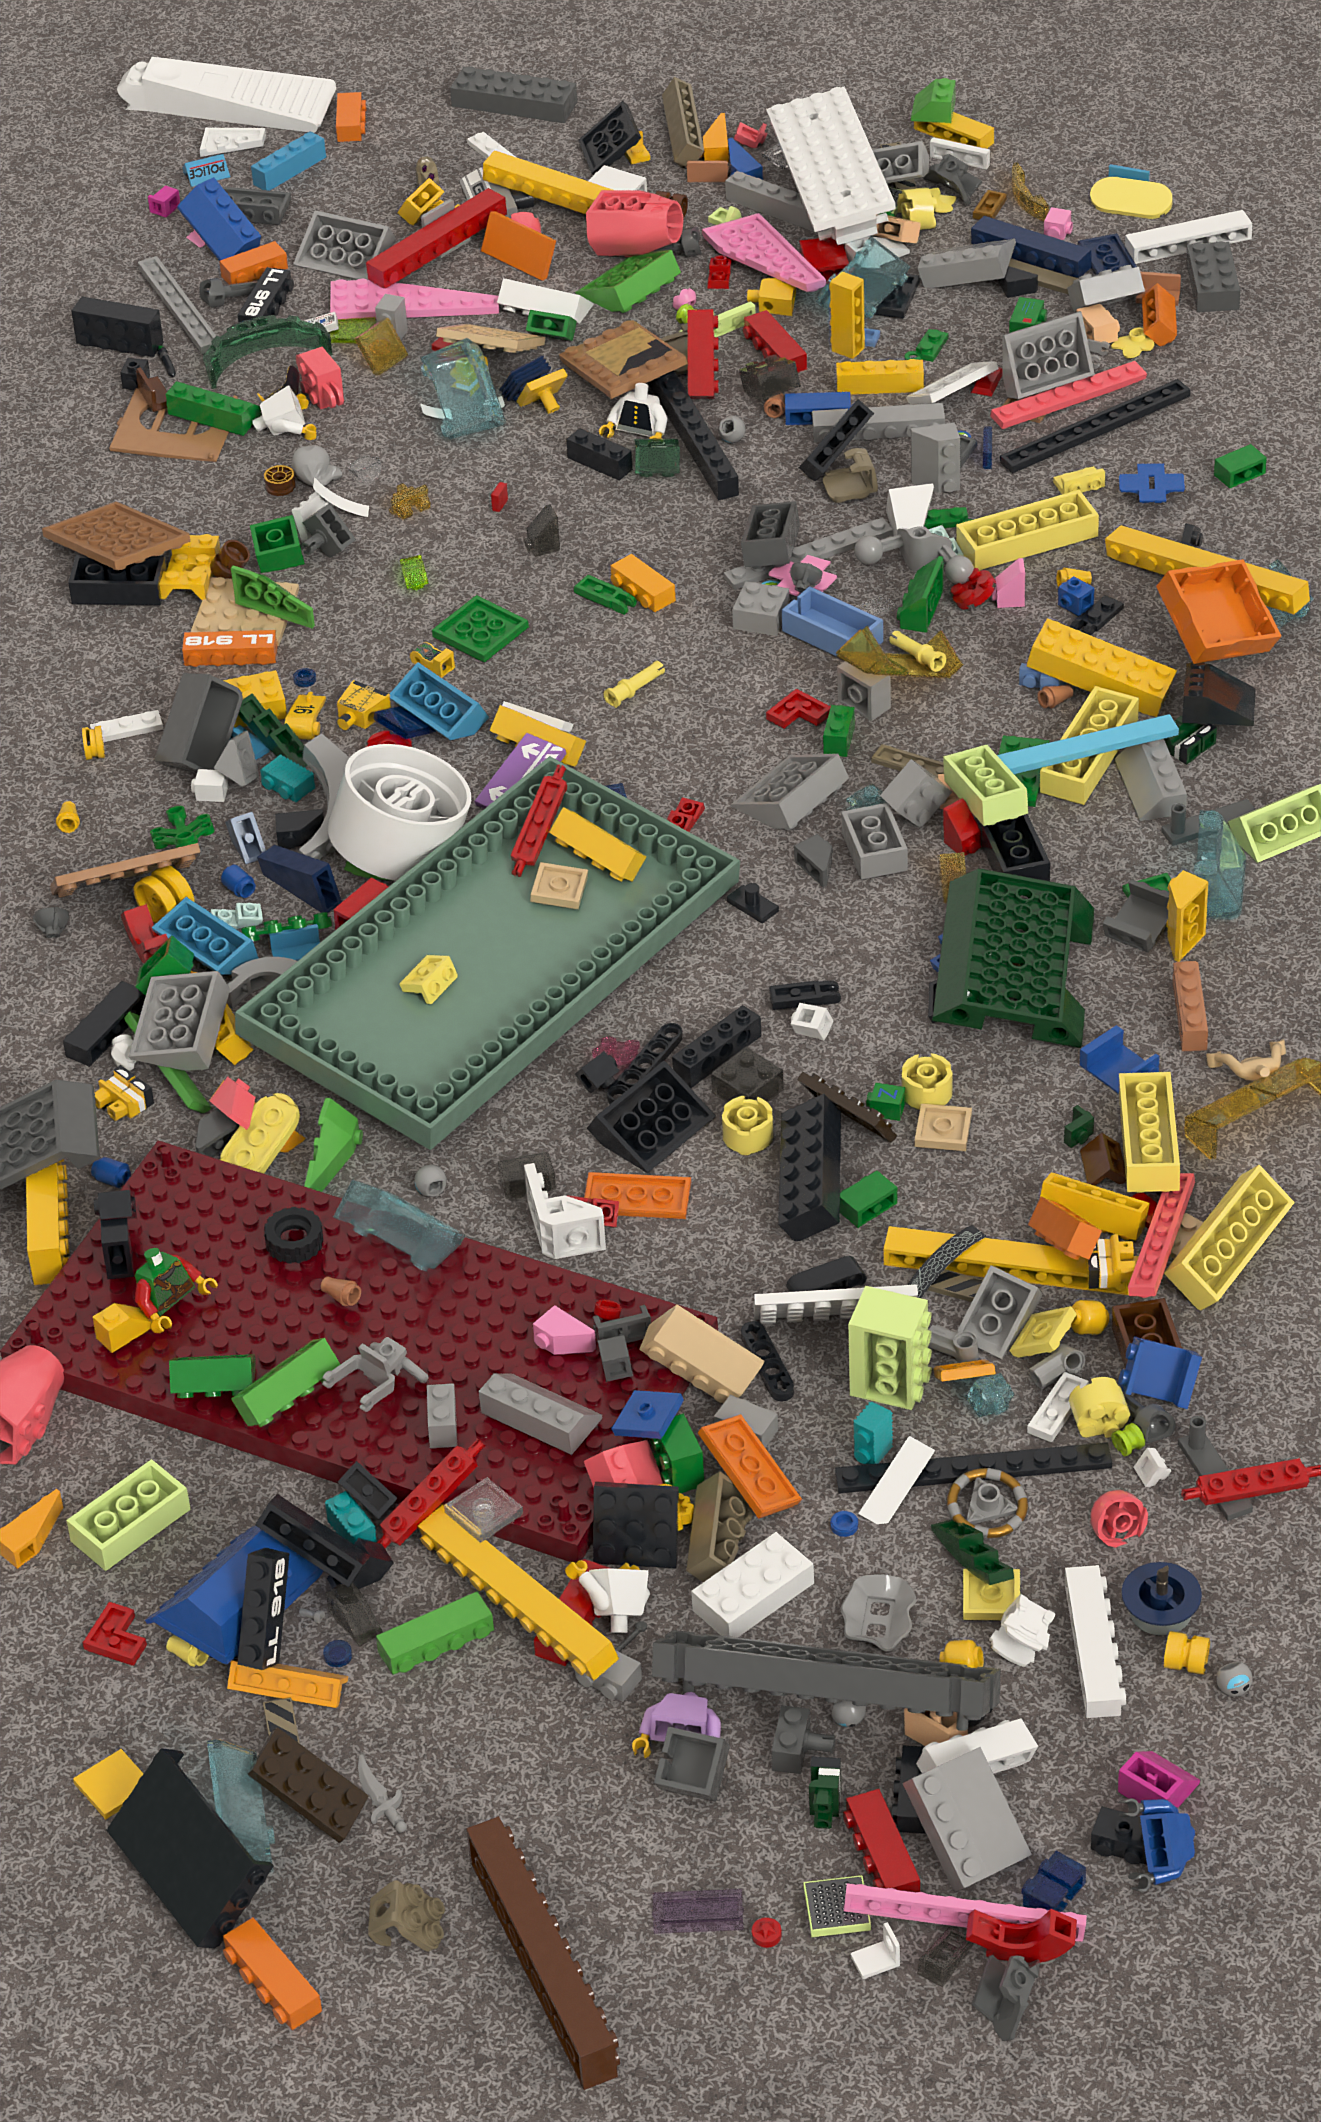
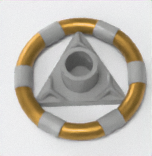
M979 1468L962 1474L953 1482L947 1496V1508L954 1522L965 1523L983 1532V1538L987 1539L1002 1537L1014 1532L1026 1517L1028 1501L1023 1487L1014 1477L1001 1470ZM981 1478L1001 1481L1010 1487L1018 1507L1001 1495L997 1486L986 1483ZM975 1480L966 1520L962 1516L957 1498L959 1492L969 1482ZM1015 1514L1005 1525L1000 1527L987 1528L973 1525Z

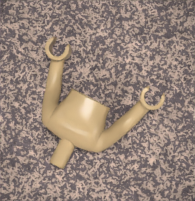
M1285 1040L1269 1042L1271 1058L1256 1056L1239 1062L1231 1054H1223L1221 1051H1218L1217 1053L1206 1054L1207 1064L1209 1068H1215L1225 1063L1239 1078H1244L1245 1080L1264 1079L1279 1070L1281 1055L1286 1054Z

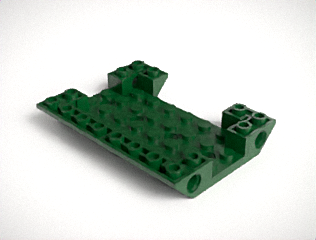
M979 868L950 881L932 1021L982 1030L985 1016L1033 1024L1032 1039L1081 1048L1085 1009L1065 988L1070 941L1091 945L1095 908L1075 886ZM1020 896H1026L1028 899H1023ZM1016 929H1021L1024 932H1018ZM1012 963H1018L1021 966H1015ZM1009 997L1016 998L1017 1001H1012Z

